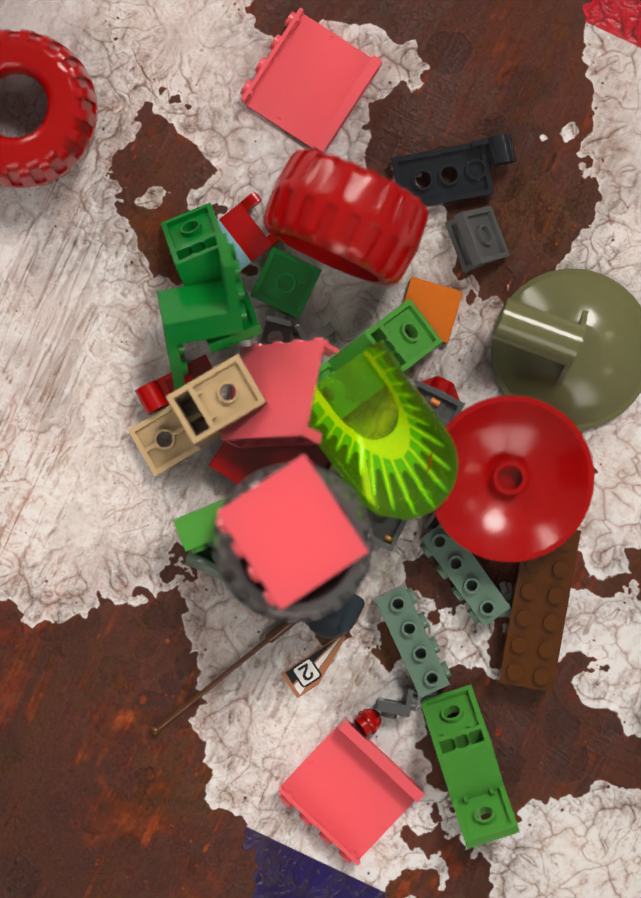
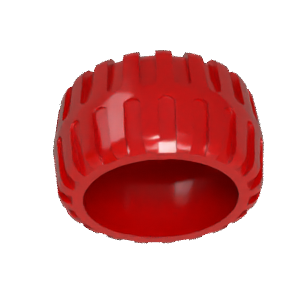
M10 29L0 30V78L11 74L29 76L37 80L44 88L48 102L47 114L42 124L34 132L20 138L6 137L0 134V185L15 188L48 185L53 180L59 177L63 178L71 172L70 169L77 162L80 163L87 154L86 150L94 140L98 121L95 88L83 63L66 46L46 35H41L31 30L21 29L20 31H12Z
M303 149L295 151L290 156L275 181L263 215V224L272 236L313 260L360 280L377 285L391 286L397 284L402 279L417 254L428 221L429 212L419 198L413 196L407 189L399 187L392 180L386 179L372 170H367L352 161L343 160L341 157L328 155L322 151Z

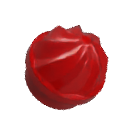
M371 708L360 710L358 716L354 718V722L358 729L365 736H368L371 733L375 734L379 729L381 715L378 711Z

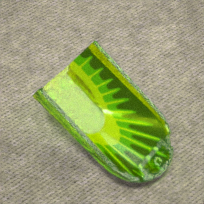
M382 339L316 385L308 427L322 433L319 447L368 509L384 517L409 520L429 514L446 500L453 489L458 473V456L455 444L447 429Z

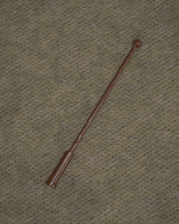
M298 622L279 623L265 635L263 641L158 726H152L150 734L158 736L160 730L266 644L276 641Z

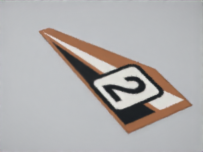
M344 635L328 642L281 673L297 698L320 683L346 638Z

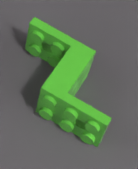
M411 299L397 307L320 366L316 390L320 395L321 392L327 395L329 402H325L339 420L388 384L386 378L366 353V349L382 339L405 371L443 342ZM405 329H406L407 331H409V333L411 334V337H412V338H410L409 336H407V334H406V332H405Z
M472 685L420 700L467 849L519 833V827L503 784L493 746ZM451 713H459L454 718H447V716ZM485 813L492 814V816L489 819H479V817Z

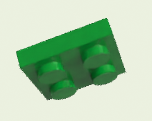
M272 247L250 296L299 319L322 270Z

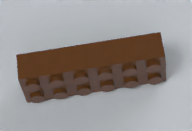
M577 529L566 542L555 550L535 559L517 562L509 604L511 608L508 610L496 678L499 683L553 692L579 546L580 530Z

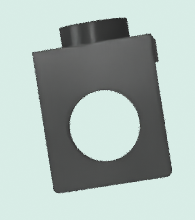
M273 312V316L266 315V324L261 344L269 345L268 335L275 330L283 334V343H289L294 323L288 320V315Z

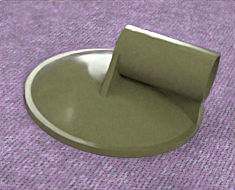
M559 269L539 275L528 281L510 298H507L492 333V366L504 395H519L541 400L561 411L579 430L597 427L616 418L631 406L641 393L640 304L621 284L603 274L590 270Z

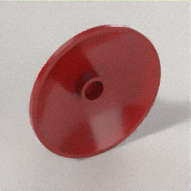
M519 395L496 396L476 402L465 408L445 426L457 450L458 473L450 494L433 511L444 530L460 546L480 557L500 562L526 561L555 550L566 542L579 528L589 510L593 497L595 482L594 465L588 444L577 426L561 411L541 400ZM434 448L429 459L428 472L431 467Z

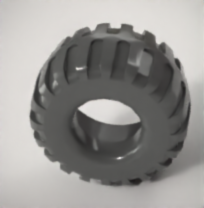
M291 462L270 465L246 477L230 492L221 509ZM312 465V467L368 552L282 610L277 604L273 607L270 605L262 593L267 588L261 580L256 583L247 570L251 566L246 556L239 558L231 546V543L235 540L230 532L223 534L217 523H215L213 553L218 572L225 586L243 606L271 620L290 623L305 622L322 618L338 610L358 591L370 567L373 551V532L364 504L353 488L342 478L316 465Z

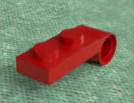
M206 354L187 363L189 375L184 376L185 385L213 369ZM170 372L157 380L141 386L135 390V393L146 414L149 415L169 405L170 403L166 396L179 388H174L172 373Z

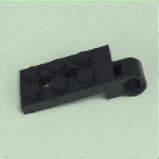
M502 134L474 140L471 143L391 158L395 183L419 198L426 207L494 195L490 168L516 162L511 134ZM445 168L454 169L457 173L456 180L450 183L444 181L441 176L442 171ZM426 173L430 177V184L424 188L417 186L415 183L416 175Z

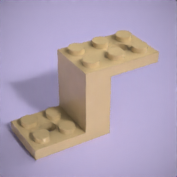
M239 354L167 395L166 398L171 405L128 429L153 475L157 477L220 440L223 428L267 402ZM226 385H233L236 388V395L231 400H224L221 397V390ZM163 432H168L172 436V443L168 447H161L158 444V437Z

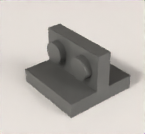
M492 206L461 212L454 215V219L445 222L463 273L510 256Z

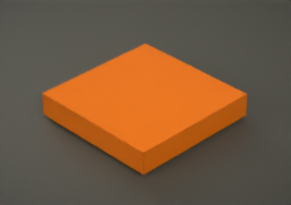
M411 276L404 302L411 299L443 343L448 344L463 291Z

